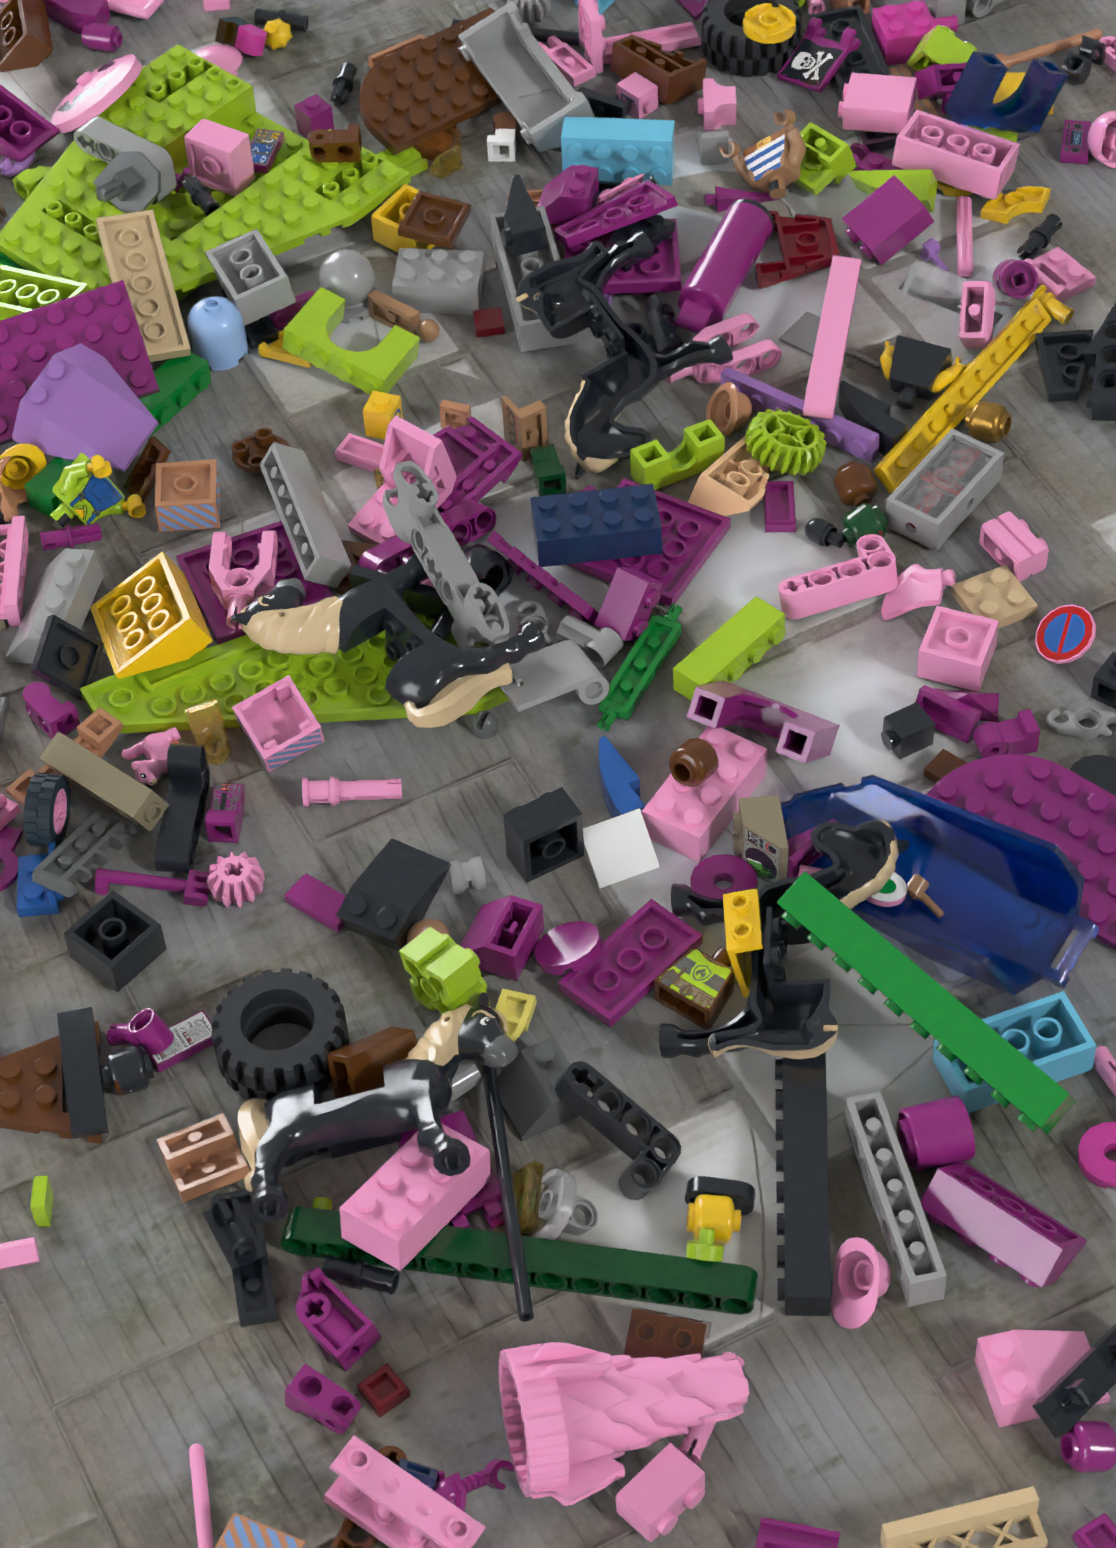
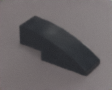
M845 381L839 383L838 406L843 416L853 423L878 433V452L886 456L907 433L908 426L890 416V405Z

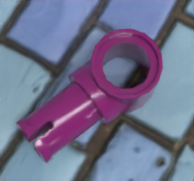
M151 1008L138 1012L129 1023L112 1024L110 1026L111 1030H108L106 1033L107 1041L110 1045L131 1044L132 1046L144 1047L150 1055L162 1053L174 1040V1033Z

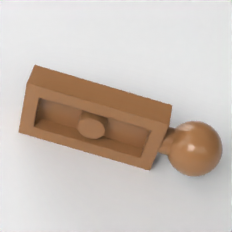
M375 289L368 295L370 318L391 328L397 325L420 337L424 342H433L438 338L440 333L438 324L431 319L420 321V311Z

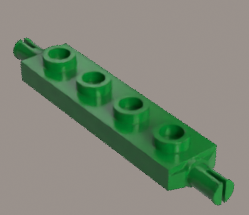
M673 603L670 605L665 616L653 615L650 619L648 627L642 632L611 681L607 696L598 703L599 711L604 713L597 722L599 729L603 730L604 728V731H609L616 718L628 721L682 634V625L676 621L683 611L680 605L677 604L676 606Z

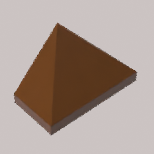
M151 436L123 487L131 495H139L143 503L155 484L156 463H166L171 451L156 437Z

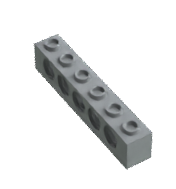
M881 1091L845 1098L844 1124L907 1306L911 1307L942 1300L945 1296L947 1275Z

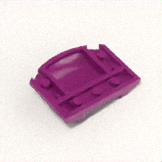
M474 417L466 418L469 423L468 425L455 429L452 428V425H449L433 434V436L443 441L457 475L452 493L437 509L439 514L466 500L478 502L500 481L505 483L522 458V453Z

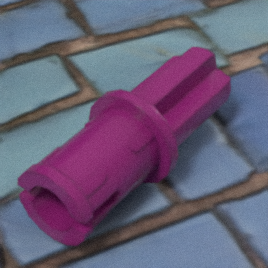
M98 523L72 528L70 525H67V528L40 532V539L43 551L69 546L73 549L74 545L100 541L102 539V530Z

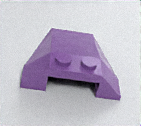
M80 343L54 354L19 403L12 439L18 444L30 443L37 446L43 451L45 456L46 454L57 456L67 461L75 460L81 452L90 459L94 455H101L104 461L110 462L112 470L125 472L159 423L105 357Z

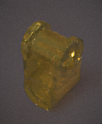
M214 698L185 708L186 717L196 744L205 746L208 762L215 765L226 762L231 754V745L217 699ZM213 742H217V749L215 751H211Z

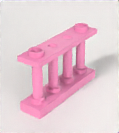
M353 1435L330 1466V1469L339 1476L324 1495L323 1501L389 1548H473L486 1529L484 1525L355 1435Z

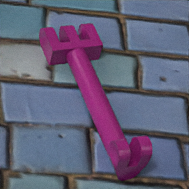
M97 868L95 892L99 895H107L110 883L184 893L185 905L204 907L207 905V895L210 893L207 885L209 872L189 870L188 879L182 880Z

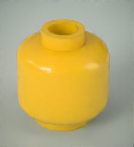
M701 1194L696 1197L694 1203L688 1204L686 1229L687 1232L692 1233L695 1240H699L700 1227L715 1229L714 1242L720 1244H727L732 1237V1233L740 1231L741 1210H734V1203L730 1197Z

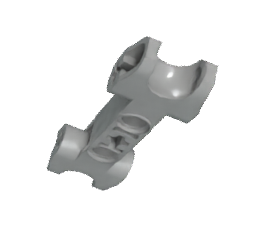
M409 460L397 463L393 473V479L397 488L385 490L382 501L383 507L394 532L400 540L412 545L415 554L441 600L446 604L454 618L451 632L458 646L461 648H474L475 644L482 643L485 647L495 644L497 640L506 639L510 626L503 606L490 586L479 583L475 572L451 530L435 506L439 495L432 481L414 462ZM401 472H411L416 477V482L409 484ZM390 498H398V504L396 506L392 504ZM494 621L501 626V631L492 630Z

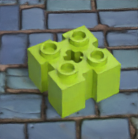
M432 927L427 928L399 950L404 968L412 976L409 983L415 1000L432 1011L435 1009L439 1010L441 1016L443 1013L455 1010L465 1004L473 1006L477 996L486 992L488 988L485 980L481 977L478 966L480 961L474 951L470 948L464 949L456 944L448 934L444 933L442 935Z

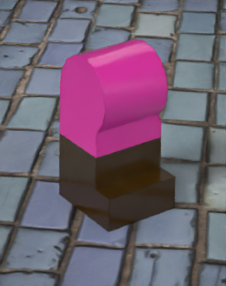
M237 16L219 18L215 41L222 45L228 44L238 50L241 49L242 52L248 55L262 56L267 33Z

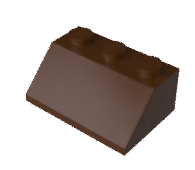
M8 0L0 10V72L37 67L44 59L51 55L53 50L45 2L42 0Z

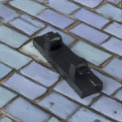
M1116 1324L1032 1405L1055 1438L1065 1435L1116 1384Z

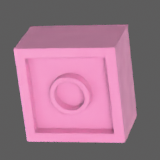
M202 119L184 136L191 177L196 176L204 186L236 196L255 179L249 134Z
M936 606L918 651L917 677L979 692L996 648L999 621Z

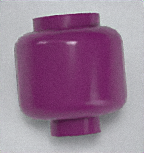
M1103 1420L1078 1421L1065 1435L1061 1436L1060 1450L1063 1460L1069 1463L1076 1472L1109 1471L1116 1463V1433L1113 1427Z

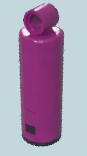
M739 199L731 203L680 292L678 298L680 312L676 326L698 334L703 328L723 321L774 230V219L765 206L750 199Z

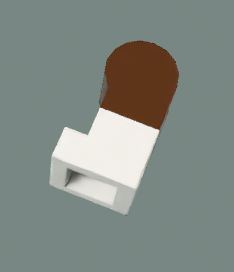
M500 112L493 117L494 135H487L488 161H515L517 121L510 112Z

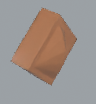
M442 400L439 405L441 428L452 425V428L455 429L468 425L469 423L466 418L471 417V405Z

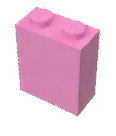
M851 73L849 84H844V101H840L838 106V118H842L843 129L899 134L914 112L917 100V77Z

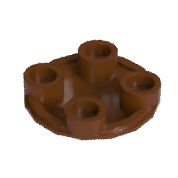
M260 428L254 435L246 437L241 441H236L231 445L232 461L245 472L262 473L260 463L272 443L275 442L289 447L290 445L285 439L273 435L271 429Z

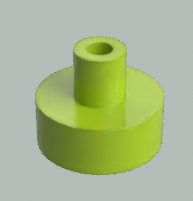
M700 1227L699 1240L687 1241L686 1257L704 1261H723L725 1245L714 1242L715 1229Z

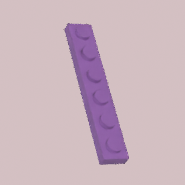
M726 367L722 371L721 385L726 382H733L738 392L746 394L749 398L752 410L765 412L767 409H771L775 412L779 408L783 412L790 410L793 414H801L802 418L811 419V424L819 426V431L825 434L824 440L828 444L871 463L878 456V433L835 414L833 415V420L804 416V400L730 367Z

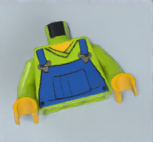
M81 452L71 465L63 468L60 479L52 489V492L62 503L50 516L63 528L74 516L83 524L89 525L97 519L108 515L125 514L127 510L131 517L141 518L145 516L146 508L142 503V498L137 494L130 495L127 501H124L125 496L108 478L112 473L109 461H104L101 455H94L90 459Z

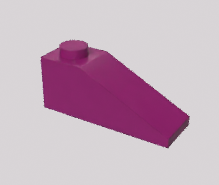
M42 0L45 2L49 18L77 34H82L83 27L86 24H91L92 22L108 24L111 19L108 0Z

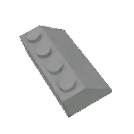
M65 548L45 567L6 654V662L33 663L47 617L54 614L81 630L104 576L95 550Z

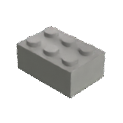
M399 248L392 282L393 299L415 308L420 313L473 315L472 311L480 310L486 279L484 251Z

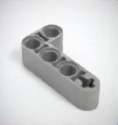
M97 116L75 131L74 140L80 149L107 163H110L119 152H142L161 172V193L151 204H157L176 188L173 161L164 148Z

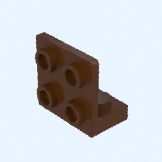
M640 1307L633 1308L624 1355H629L631 1358L660 1357L666 1359L699 1353L702 1357L704 1341L710 1337L712 1322Z

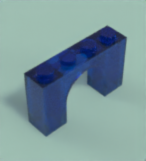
M973 51L944 110L952 117L951 120L965 126H977L981 129L991 127L1002 131L1012 129L1022 133L1026 131L1039 132L1069 75L1052 60L1033 58L1022 82L1015 92L1005 100L993 104L994 96L1008 68L992 53Z

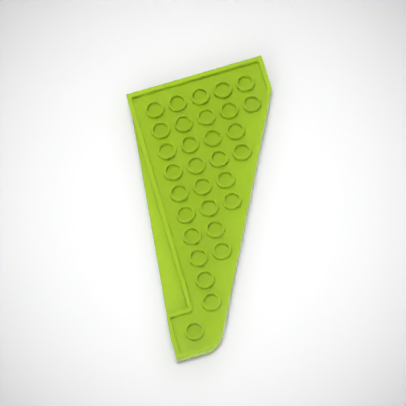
M414 613L430 630L436 619ZM385 630L346 653L339 649L336 654L322 652L317 655L282 654L274 650H266L260 644L253 642L247 635L206 648L182 662L118 679L114 674L80 688L82 698L91 713L100 707L122 722L123 728L119 734L161 732L176 727L177 731L240 727L232 707L288 675L318 723L407 718L404 705L385 690L386 679L393 666L398 662V660L392 661L385 652ZM450 632L446 642L459 647L452 632ZM477 643L474 645V648L484 647V645L482 643ZM500 687L493 688L471 710L463 715H472L483 710H489L509 701V699Z

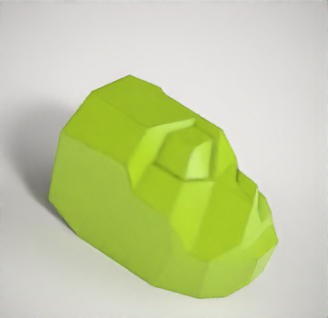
M39 166L34 169H26L13 179L15 191L24 202L52 167Z

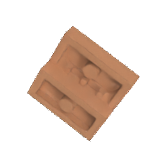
M224 1113L156 1139L183 1203L242 1180L250 1172Z

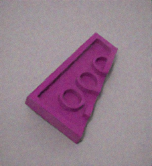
M493 531L487 541L507 559L516 575L519 576L521 572L525 573L528 576L525 581L539 592L542 588L546 589L549 592L546 597L560 608L566 604L571 608L568 614L583 622L587 620L596 627L594 623L599 613L564 584L558 583L552 575L541 566H537L515 546L512 547L497 532Z

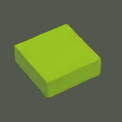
M35 1176V1179H33L30 1208L38 1227L51 1226L54 1194L48 1176Z

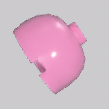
M1116 110L1106 112L1096 118L1089 129L1087 141L1090 152L1096 160L1112 168H1116Z

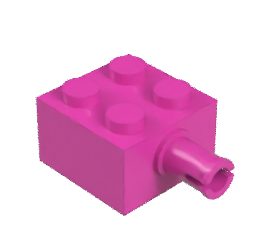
M924 0L873 8L872 32L887 66L907 63L921 39L938 24L946 26L954 32L958 31V18L956 14L933 18Z

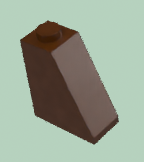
M392 1026L327 1053L335 1099L385 1087L383 1067L408 1057L409 1051L418 1043L415 1031Z

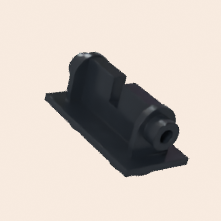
M224 1193L213 1195L210 1210L202 1214L231 1270H237L265 1257L266 1253L237 1198L231 1200Z

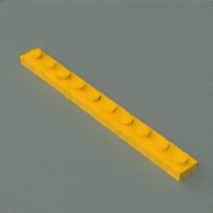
M1037 297L1028 300L873 469L890 494L895 491L943 437L962 421L967 411L972 409L1029 347L1035 340V333H1041L1052 321V318Z

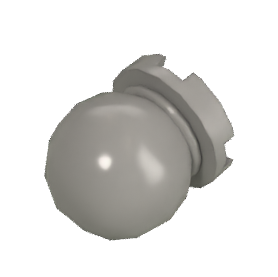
M340 249L327 256L319 271V285L346 299L344 319L341 323L349 324V319L363 316V320H366L370 317L368 295L374 289L376 290V288L374 287L375 271L369 259L356 250Z

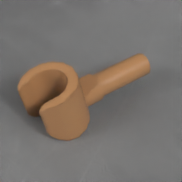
M914 874L907 883L908 895L914 900H920L938 919L941 918L945 913L925 893L930 884L920 875Z

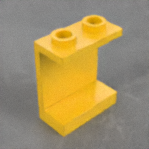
M757 889L723 894L727 953L743 998H748L752 975L751 951L763 949Z

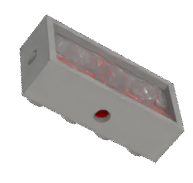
M951 429L886 499L885 518L888 525L885 527L937 551L1001 480L1004 452Z

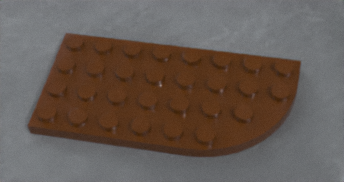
M488 8L383 58L365 75L359 95L361 118L369 132L393 155L502 103L472 60L467 62L459 50L463 45L458 35L494 13L495 11L492 8Z

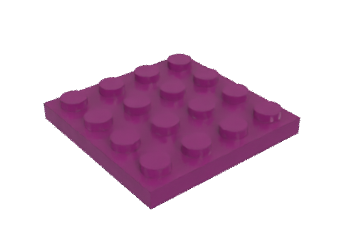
M676 218L669 219L675 221V231L654 248V256L647 260H639L626 271L622 269L616 271L606 284L603 291L604 294L670 293L682 290ZM614 231L585 241L575 247L568 248L565 246L566 258L583 253L594 241H600L606 247Z
M623 478L616 488L640 484ZM654 490L662 527V554L566 564V566L609 583L612 582L617 567H633L663 583L659 591L661 594L659 602L670 606L677 602L729 531L731 519Z
M282 521L231 537L230 570L234 568L255 569V566L259 565L258 543H261L262 532L276 530L278 553L274 586L281 580L292 578L300 580L306 592L303 606L334 597L328 586L304 579ZM212 544L177 555L176 560L218 645L246 634L243 632V629H239L238 622H236V630L228 627L226 624L228 610H224L211 585L209 561Z

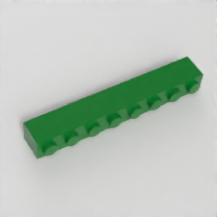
M190 352V356L168 359L154 371L160 392L139 399L159 423L150 437L212 383L207 360ZM56 457L25 484L30 507L52 518L50 514L62 503L52 492V489L60 479L63 468L71 465L74 460L67 461L61 457Z

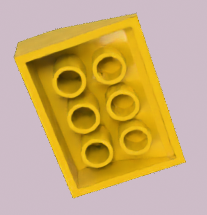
M163 551L90 607L114 674L118 679L188 660L196 653L203 651L213 641L184 573Z

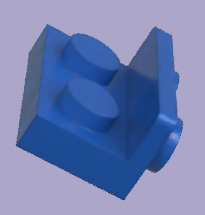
M48 842V854L18 856L17 912L19 917L59 914L60 900H65V896L31 881L33 870L57 848L56 842Z

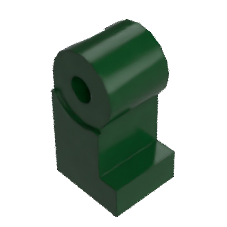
M554 444L530 447L529 458L533 471L532 475L539 496L565 494L566 474L563 465H560ZM553 480L558 485L547 489L543 487V482Z

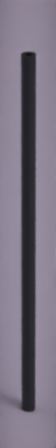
M481 1063L519 1320L527 1322L534 1318L496 1067L491 1068Z

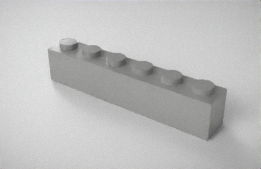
M273 442L261 461L260 468L304 579L337 588L342 579L349 573L351 563L306 454L302 450Z

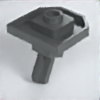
M119 152L93 181L97 186L95 191L98 195L97 199L99 201L104 200L105 202L110 200L124 213L145 211L161 193V172L142 152Z

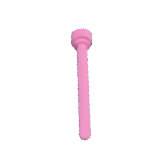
M195 1443L189 1448L198 1548H214L205 1452L201 1444Z

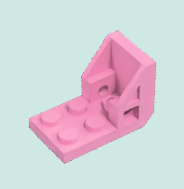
M398 416L393 418L388 424L379 469L385 482L349 522L347 526L351 533L370 544L376 545L397 536L390 525L382 502L385 490L397 488L393 479L394 468L397 463L410 460L424 471L439 495L435 507L436 509L440 507L452 493L457 477L441 439ZM408 471L401 472L409 484L416 482L414 474ZM390 498L391 503L396 506L398 498Z

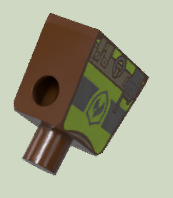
M719 947L712 956L699 949H691L655 978V1000L703 1029L712 1028L734 990V971L730 968L732 964L727 949Z

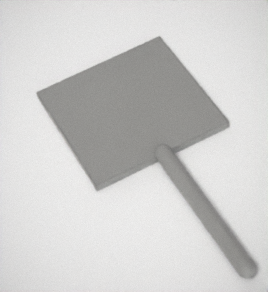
M807 311L779 338V341L813 356L821 317ZM846 347L845 353L876 368L880 367L878 361Z

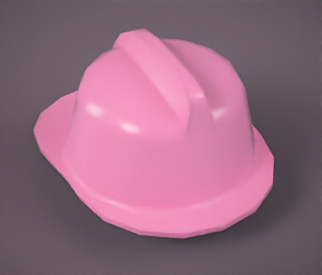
M859 1237L848 1239L840 1246L835 1258L831 1310L837 1323L841 1327L850 1330L860 1328L869 1321L875 1311L878 1298L887 1291L891 1281V1270L887 1260L880 1252H876L874 1246L866 1239Z

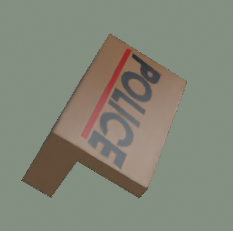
M507 396L502 397L504 440L522 453V462L530 459V447L548 444L546 406L539 400L518 409Z

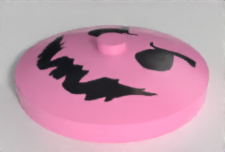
M128 54L103 64L91 73L87 71L77 79V84L64 97L55 110L51 123L60 130V133H67L79 128L93 117L102 113L136 80L142 69L140 61L134 54Z

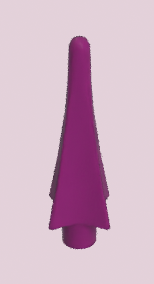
M715 186V194L704 195V205H715L716 213L728 210L731 203L739 199H750L758 203L778 200L771 198L769 193L742 191Z

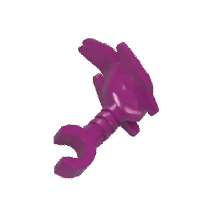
M494 1459L486 1465L484 1470L463 1479L460 1478L459 1472L445 1478L444 1471H438L436 1485L433 1490L462 1511H465L467 1493L484 1486L504 1490L506 1485L498 1480V1470L501 1468L502 1470L513 1472L515 1467L508 1460Z

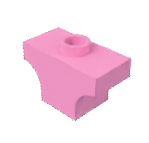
M703 78V98H698V115L703 114L704 131L716 130L724 125H736V86H721L714 81V78Z

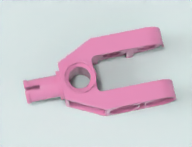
M743 313L703 328L692 340L708 342L711 338L725 333L723 338L729 347H736L738 343L753 337L760 326L751 314ZM747 324H750L747 329H745L744 331L740 332L741 329H742L744 326H746ZM767 339L732 352L733 360L723 365L704 363L687 367L665 380L670 384L673 381L691 375L699 384L721 383V373L726 367L751 376L775 366L781 359L782 353L772 340ZM772 350L767 357L762 358L768 351ZM746 360L744 365L736 368L742 361Z
M276 530L262 532L261 543H258L259 565H256L255 569L252 570L245 568L230 570L232 553L231 535H228L227 531L213 532L209 561L211 585L224 610H228L226 624L232 629L236 630V622L231 620V616L239 614L253 600L266 594L274 587L278 553Z

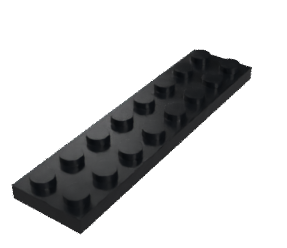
M860 4L809 15V20L812 17L822 20V24L819 27L826 29V34L823 38L840 43L842 33L848 27L857 31L854 38H858L861 41L855 51L848 53L832 77L842 101H844V84H849L851 73L891 76ZM854 130L859 143L867 146L870 152L894 148L897 136L899 135L897 133Z

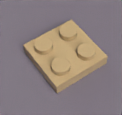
M1007 565L1000 566L951 586V595L965 613L998 620V629L1037 614V603Z

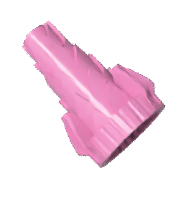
M550 1342L543 1345L540 1343L505 1349L500 1352L499 1388L503 1420L510 1456L515 1467L514 1472L519 1487L525 1497L538 1499L551 1496L563 1506L573 1505L606 1488L614 1480L624 1478V1465L614 1459L625 1454V1451L648 1447L661 1438L688 1434V1427L734 1418L743 1413V1404L747 1403L749 1396L748 1380L744 1376L741 1364L736 1359L735 1353L702 1359L699 1353L666 1359L660 1357L631 1358L629 1355L610 1356L607 1353L569 1343Z

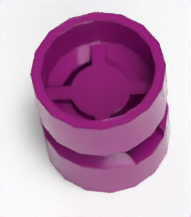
M1008 259L999 263L994 269L992 276L993 285L1000 294L1017 299L1031 295L1038 284V274L1035 268L1028 262L1016 259Z

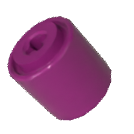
M954 1095L900 1109L896 1123L897 1137L904 1158L914 1171L922 1172L974 1158L975 1140L966 1107L959 1096Z

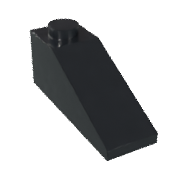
M519 175L513 176L504 213V229L501 230L503 245L505 247L509 246L514 257L546 249L545 225Z

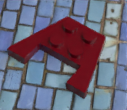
M769 211L774 219L773 231L777 232L783 261L755 263L758 289L830 267L833 255L839 256L831 218L795 214V218L779 216L777 211Z

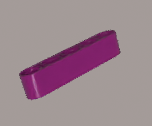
M466 500L440 513L460 548L488 534L493 530L497 521V515L493 509L474 500ZM395 536L364 552L359 559L358 566L387 574L406 563L415 552L411 544L403 542L398 536Z

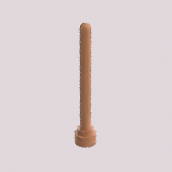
M1094 29L1008 56L1002 53L991 55L987 60L989 72H1007L1011 66L1081 45L1082 35L1098 40L1102 37L1103 32L1100 29Z

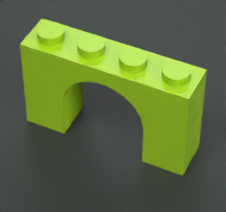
M320 287L284 328L282 349L304 359L317 368L333 374L340 380L360 388L367 394H371L373 390L388 393L418 357L420 337L395 325L384 339L370 350L354 352L342 349L330 340L329 335L344 319L346 299Z

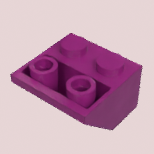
M513 895L484 904L478 911L460 946L474 951L480 961L479 969L517 981L544 931L543 905Z

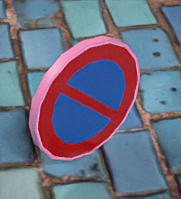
M1073 604L1060 606L1050 611L1041 620L1036 630L1035 644L1038 652L1047 661L1056 664L1070 663L1082 657L1095 639L1096 624L1093 616L1085 608Z

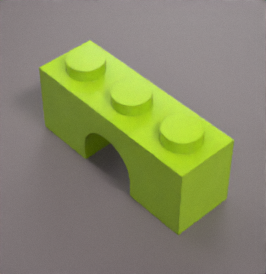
M708 419L684 428L681 444L670 452H666L657 439L630 449L631 477L640 485L653 484L654 490L703 472L725 454V437L712 420Z

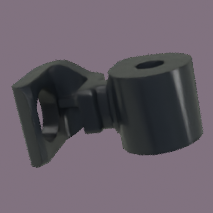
M1082 35L1079 54L1071 52L1065 58L1060 70V76L1075 83L1083 84L1089 77L1092 63L1097 65L1104 63L1106 44ZM1094 50H1098L1099 56L1093 55Z

